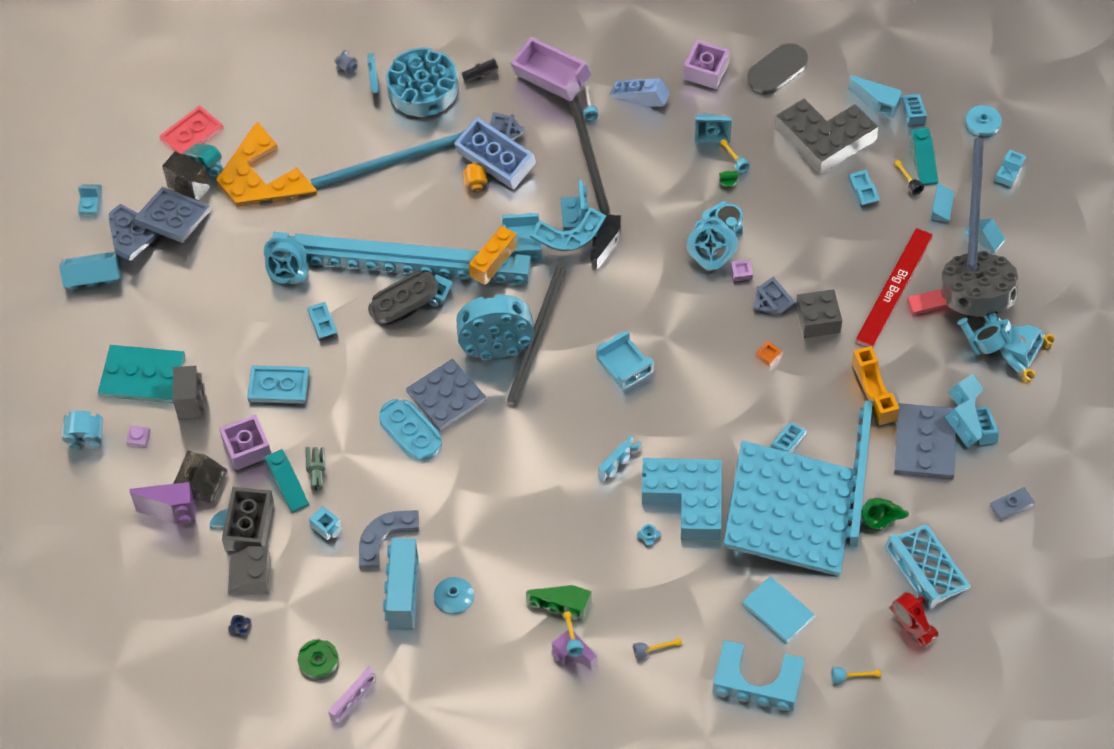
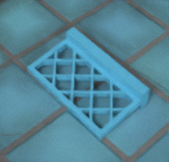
M927 524L898 536L897 534L889 536L885 545L886 550L917 595L920 594L925 598L927 604L924 605L928 610L934 608L936 603L970 589L971 585ZM925 532L929 537L928 541L917 538L918 534ZM905 539L912 541V548L904 546L901 541ZM915 544L927 546L926 552L915 549ZM929 547L937 549L940 553L939 556L929 554ZM913 554L924 557L923 564L916 562L913 559ZM926 560L937 561V567L926 565ZM940 563L948 565L951 569L950 572L939 569ZM924 570L935 573L934 579L926 577L923 573ZM938 574L949 577L948 583L937 581ZM951 579L960 581L962 586L950 585ZM935 585L945 588L946 592L939 595L934 589Z

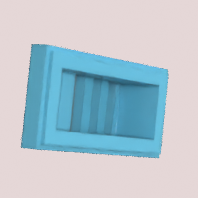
M920 94L902 95L908 126L926 124L927 115Z
M989 407L976 408L977 416L986 415V417H978L982 437L978 440L979 445L998 443L999 431Z
M789 422L771 443L770 448L793 453L807 430Z

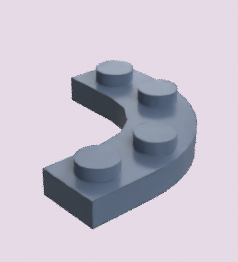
M418 510L389 512L370 522L363 531L359 542V569L380 568V546L389 535L398 532L419 531Z

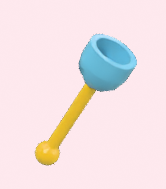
M722 139L720 144L725 146L736 160L734 166L738 173L747 172L750 168L748 160L742 157L738 158L728 146L727 140Z
M567 611L563 616L567 620L571 640L568 641L566 649L569 656L577 657L584 652L581 641L575 640L570 619L572 615Z
M832 667L831 669L833 684L842 683L847 677L875 676L878 678L882 675L879 669L873 672L847 673L841 667Z

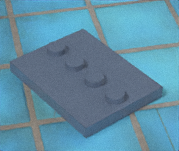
M899 403L894 474L953 479L956 432L945 416L954 408Z

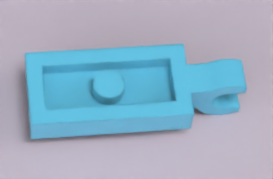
M632 435L629 436L627 441L622 442L598 467V478L605 481L608 477H612L616 473L617 468L628 461L630 452L640 450L641 442L639 441L633 445L631 443L634 441V437Z

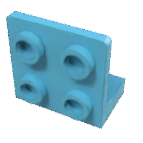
M579 180L578 197L561 198L563 231H570L576 228L588 211L587 187L583 186L582 180Z

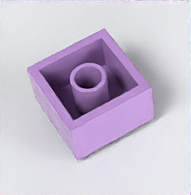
M696 40L684 64L683 79L717 89L729 65L730 50Z
M256 415L219 428L235 471L265 460V456L271 454L270 445Z

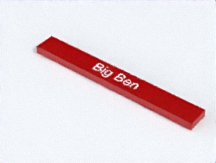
M918 228L915 229L856 337V343L874 348L927 250L933 234Z

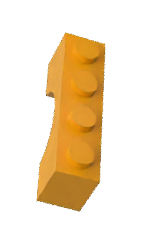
M872 346L854 350L852 365L868 401H873L872 411L879 426L897 421L900 408L893 393H889L883 384L879 362Z

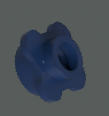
M234 615L228 631L245 636L247 628L251 624L250 618Z

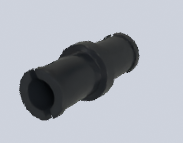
M492 58L482 64L478 63L475 67L462 72V77L466 83L479 76L484 77V74L498 69L497 62Z

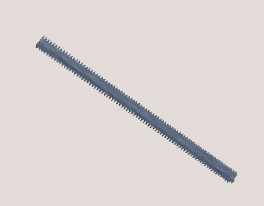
M978 138L974 139L967 256V269L969 271H976L978 262L979 215L984 140Z

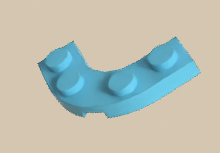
M590 207L582 222L570 231L555 229L539 220L530 238L554 250H576L588 244L595 237L606 215Z

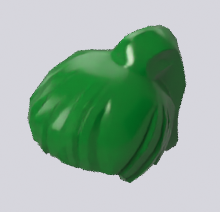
M882 498L869 499L862 506L861 520H863V523L877 530L885 528L895 520L904 519L909 516L908 511L890 500Z

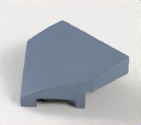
M493 112L490 126L505 136L515 140L525 132V129L522 126L520 127L514 119L513 114L507 116Z
M774 276L756 288L754 310L782 315L796 306V302Z

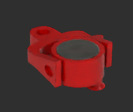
M905 592L892 601L889 609L894 614V617L902 623L905 630L914 635L920 646L926 648L932 644L933 639L939 636V633L935 627L930 626L927 622L922 607L923 604H927L925 598L919 594L916 599L911 593Z

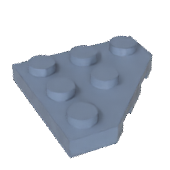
M119 204L109 212L115 254L131 261L161 234L134 224V218L138 213Z

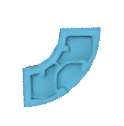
M374 53L367 55L371 92L376 93L379 91Z

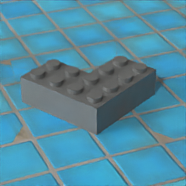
M805 98L777 114L775 129L820 175L876 141L878 126L856 104L827 121Z

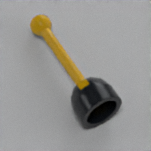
M896 160L894 165L899 167L908 179L910 193L913 196L919 195L924 190V185L917 179L912 180L901 165V161Z

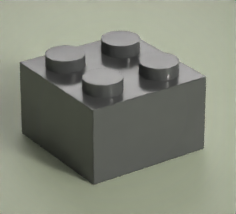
M834 289L797 294L796 310L803 338L841 333L842 317Z
M197 366L173 367V403L178 420L201 419V412L205 411V402L202 399V395L205 394L202 373H198Z

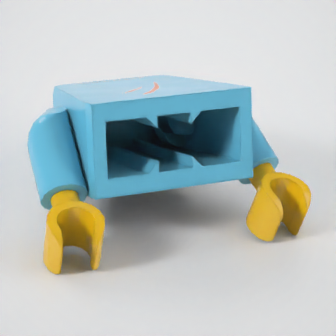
M1030 324L1020 327L1012 326L1011 342L1007 343L1006 341L1005 345L1000 348L1002 357L1018 373H1022L1023 382L1029 384L1031 379L1027 375L1034 379L1035 372L1032 369L1026 370L1025 367L1031 365L1041 346L1045 349H1051L1055 338L1052 334L1045 336L1040 328Z

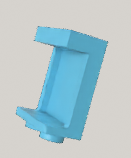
M538 213L502 216V226L517 234V248L510 255L511 257H515L516 254L531 256V261L542 260L541 243L530 238L539 222Z
M628 331L617 334L610 341L601 343L596 349V359L622 391L654 372V361L650 356L648 358L644 357L630 340V333Z

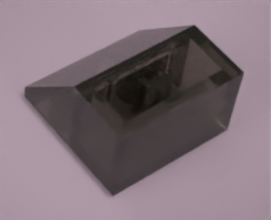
M187 450L174 484L189 482L194 499L214 504L227 474V469L205 454Z

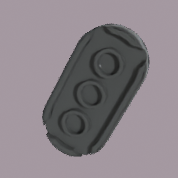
M783 44L777 47L750 68L747 76L749 87L761 94L763 92H767V94L776 92L806 68L808 61L807 52L796 44Z
M417 271L377 292L373 296L371 304L369 303L368 311L370 316L378 323H389L426 304L437 293V279L430 272Z

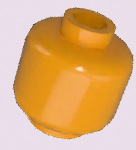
M479 163L467 165L462 172L465 187L472 189L474 192L482 190L488 182L486 170Z

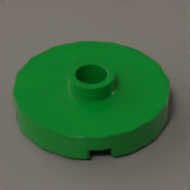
M314 639L301 647L297 661L300 670L306 676L313 679H322L335 671L339 656L336 647L331 642ZM318 658L322 659L320 662H315Z

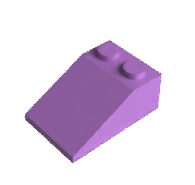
M189 482L130 489V495L136 512L174 524L187 525L191 522H196L195 500Z

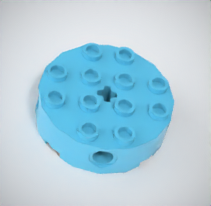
M430 48L410 49L398 55L386 73L389 99L398 110L407 115L427 117L443 112L452 104L458 92L455 64L448 55L432 51Z
M497 294L495 298L487 299L479 297L465 304L457 314L456 328L459 345L468 355L479 357L482 360L487 361L516 356L530 345L533 340L534 326L530 308L527 303L517 297L505 294Z

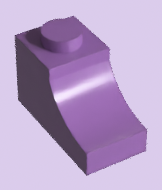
M569 629L552 642L551 653L557 661L561 660L564 665L576 662L587 666L590 670L597 666V656L574 631L575 640H580L584 649L580 656L571 657L567 653V643L571 640Z

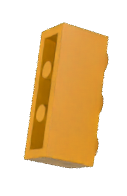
M501 225L469 263L470 277L486 285L517 248V234Z

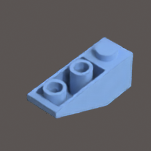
M661 78L615 81L610 93L611 97L648 107L665 106L670 94Z

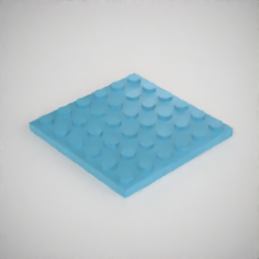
M742 440L722 547L839 576L842 568L849 509L851 506V491L853 492L852 480L856 470Z

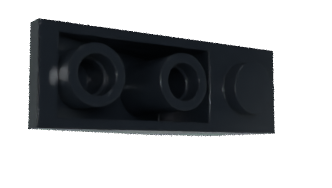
M604 214L606 218L597 235L592 239V247H595V251H591L590 262H594V270H598L620 240L621 215Z

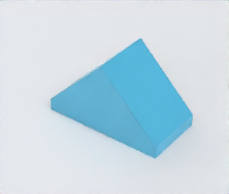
M980 219L978 243L995 253L1005 242V237L993 219ZM969 227L964 231V234L967 235L968 237H969Z

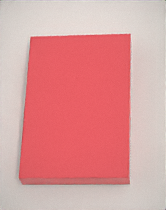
M199 105L161 134L159 138L183 159L182 153L195 143L205 144L222 131L224 126Z

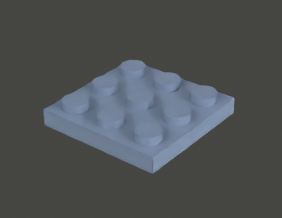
M161 187L136 215L134 224L183 243L210 212V205Z
M453 358L406 388L408 395L439 431L487 401L486 396Z

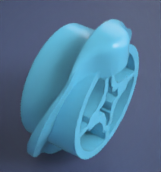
M709 217L703 220L690 233L687 239L689 254L700 266L709 271L721 268L735 254L738 247L736 234L718 217ZM709 229L707 239L698 241L702 231ZM716 231L720 232L725 239H719ZM711 240L713 243H716V245L713 248L712 245L709 244ZM726 247L723 256L716 258L717 249ZM700 248L706 249L708 256L703 254Z
M270 238L264 246L266 271L270 278L281 284H301L308 274L306 252L302 244L293 238Z

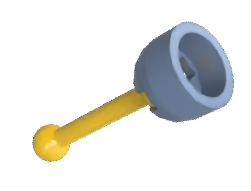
M676 638L674 641L649 647L643 642L634 643V656L636 660L647 657L650 650L672 645L680 646L682 640Z

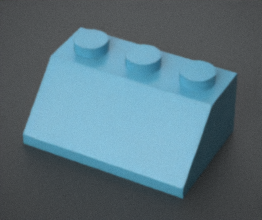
M115 251L62 259L59 265L63 288L77 289L79 285L87 284V287L96 286L98 282L103 281L106 284L117 282L116 279L120 278L119 256L115 254Z

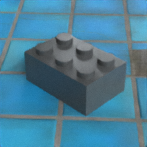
M232 487L222 535L225 551L239 552L250 546H266L274 505L271 490Z

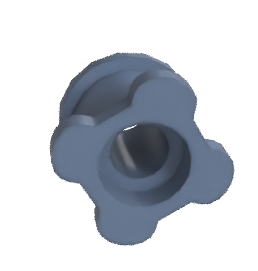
M346 50L335 59L336 69H343L346 74L353 73L358 67L357 59L349 57Z

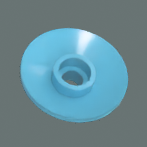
M450 577L442 580L434 591L436 606L448 614H459L466 611L474 600L472 586L469 582L459 577ZM457 591L456 594H451L450 592Z

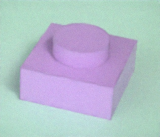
M750 259L731 262L734 281L753 279Z
M130 426L126 440L127 446L146 448L150 429L147 427Z

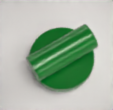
M738 171L719 173L721 185L732 187L737 183Z

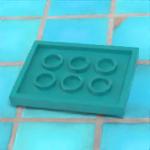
M110 345L98 395L99 397L174 404L173 367L183 366L185 353L184 351Z

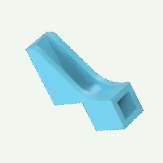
M973 374L948 391L958 406L945 416L967 448L971 447L982 437L975 400L977 395L984 389Z

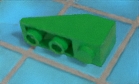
M574 585L532 589L526 592V603H529L532 607H542L554 614H564L568 611L572 615L570 619L573 620L579 619L584 621L592 600L590 590Z

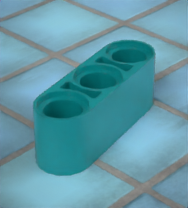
M195 143L182 153V157L188 165L202 169H209L222 159L221 153L215 146Z

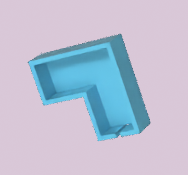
M643 458L642 504L681 505V540L721 541L722 460Z

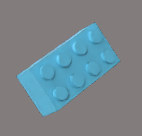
M392 538L391 546L387 547L389 563L386 564V576L388 577L384 586L386 600L383 601L385 621H388L389 629H414L419 560L416 538Z

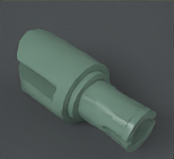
M305 447L306 471L310 473L311 478L310 488L315 490L316 486L317 490L322 489V473L325 471V449L321 447L319 453L318 447H313L311 456V448Z

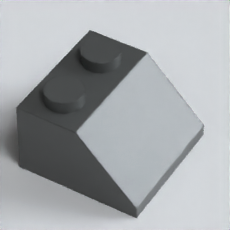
M268 546L246 547L230 556L228 594L268 593L271 559Z

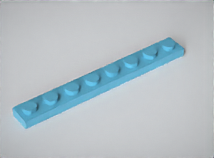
M865 401L864 408H860L859 419H863V423L858 424L857 436H861V441L856 443V452L859 453V458H855L854 469L857 470V475L853 474L852 486H855L856 489L855 492L851 491L850 503L854 504V508L849 509L848 521H852V526H847L846 538H850V546L858 547L873 401Z

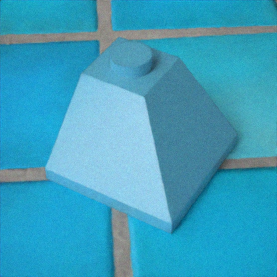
M706 113L695 114V142H720L722 139H725L727 143H731L732 117Z

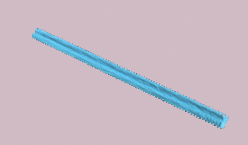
M464 131L430 141L426 144L424 143V145L420 144L409 149L407 148L394 154L392 153V155H385L362 164L353 165L349 168L347 167V169H340L336 172L334 171V173L331 172L323 176L321 175V177L312 178L311 183L316 189L318 185L319 187L325 186L327 183L329 185V182L331 184V181L334 183L338 182V180L340 181V179L342 180V178L344 180L346 176L351 178L355 174L357 176V173L359 175V172L364 174V172L366 173L368 170L370 172V169L372 171V168L374 170L378 166L383 168L385 164L386 166L387 164L389 166V163L391 165V162L396 164V162L398 163L400 160L402 162V159L404 161V158L406 160L410 156L415 158V155L416 157L417 154L421 156L423 152L425 154V152L430 153L432 150L434 152V149L436 151V148L438 150L442 146L449 147L451 144L453 146V143L457 141Z

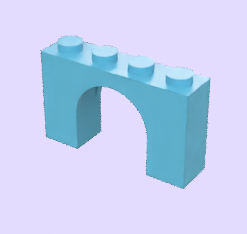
M724 640L712 693H716L721 697H734L743 702H756L760 706L769 705L777 707L782 711H794L805 658L784 654L778 678L769 685L755 686L748 683L742 677L739 670L744 644Z

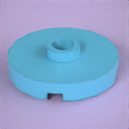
M986 105L972 107L967 112L965 118L966 128L975 136H993L999 131L1002 123L999 112L993 107Z

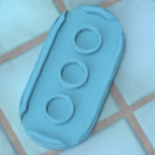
M393 399L381 407L379 415L381 427L410 458L425 461L439 453L442 446L439 431L410 401Z

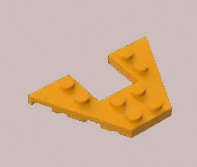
M258 121L217 177V184L236 207L247 204H260V201L266 200L274 202L286 200L287 198L295 199L301 195H318L317 190L297 167L267 185L254 171L250 164L278 149L277 143Z

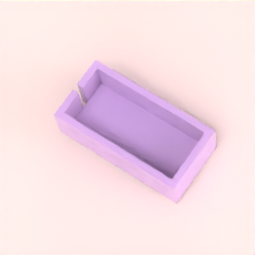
M533 37L529 38L510 63L517 76L570 102L579 92V86L583 87L591 76L586 62Z

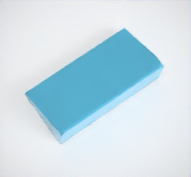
M937 183L931 220L949 223L954 191Z

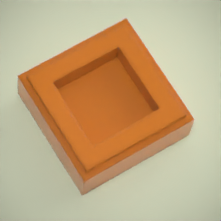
M767 341L756 352L755 356L770 367L782 356L783 351Z

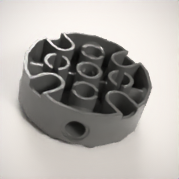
M981 251L978 253L976 271H969L967 269L968 253L953 257L945 265L941 277V294L951 309L961 314L980 317L986 316V313L996 312L999 314L1005 312L1014 305L1018 294L1019 277L1016 268L1005 257Z

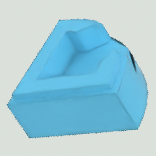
M228 509L222 510L212 517L209 523L210 528L224 529Z

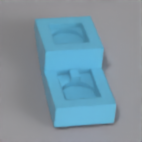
M1009 150L994 181L1012 187L1027 156Z
M867 169L849 174L848 177L852 188L862 206L880 201L875 185L871 183Z
M326 302L307 307L319 339L338 334Z

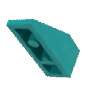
M929 128L911 130L909 145L918 180L924 186L936 185L938 183V175Z
M283 449L265 456L267 469L291 513L309 506L307 497Z

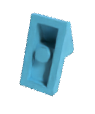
M83 184L78 187L80 195L79 216L98 215L101 184Z

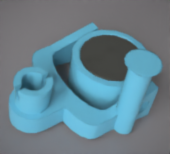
M724 200L709 210L702 213V220L697 221L694 228L696 229L703 220L715 215V217L723 220L737 237L743 235L742 210L737 205L727 204ZM709 229L702 231L699 240L707 239ZM716 231L717 237L724 240V236Z
M995 312L986 313V316H983L986 320L985 327L980 328L975 333H973L967 323V318L959 320L957 324L963 329L976 355H979L980 350L984 354H989L1003 347L1006 341L1007 343L1011 342L1012 326L1008 319L1001 320L999 316H996Z

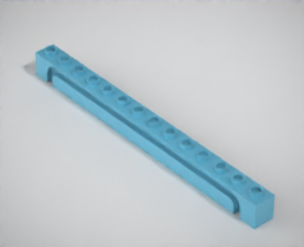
M274 232L272 237L293 238L299 241L306 252V264L405 274L425 271L432 273L434 276L437 274L443 278L453 277L463 280L473 279L470 277L469 263L479 252L475 250L304 234L289 236L288 233ZM518 254L515 257L509 256L489 281L528 285L531 271V256Z

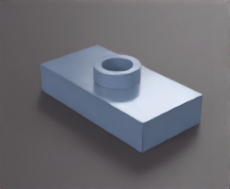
M1023 487L991 502L990 508L1001 522L1033 507L1035 501L1026 488Z

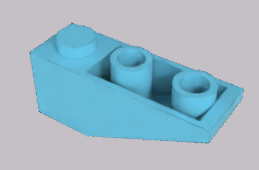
M851 75L849 90L877 113L894 118L901 102L902 90Z

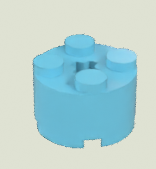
M89 411L69 412V416L65 414L62 440L69 444L68 447L70 449L77 450L80 449V446L98 449L102 441L103 417L99 414H96V417L91 416Z

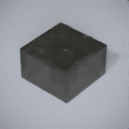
M175 151L162 165L167 187L177 193L199 201L210 188L205 166L199 161L196 162L190 159L185 154Z

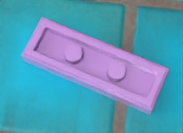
M368 666L328 711L332 722L338 723L376 680L375 672L372 668Z

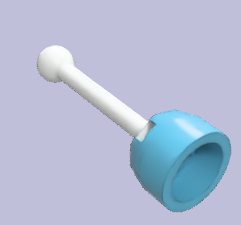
M584 84L582 89L585 91L588 105L584 109V117L588 121H594L599 116L598 110L595 106L591 105L588 92L589 85Z

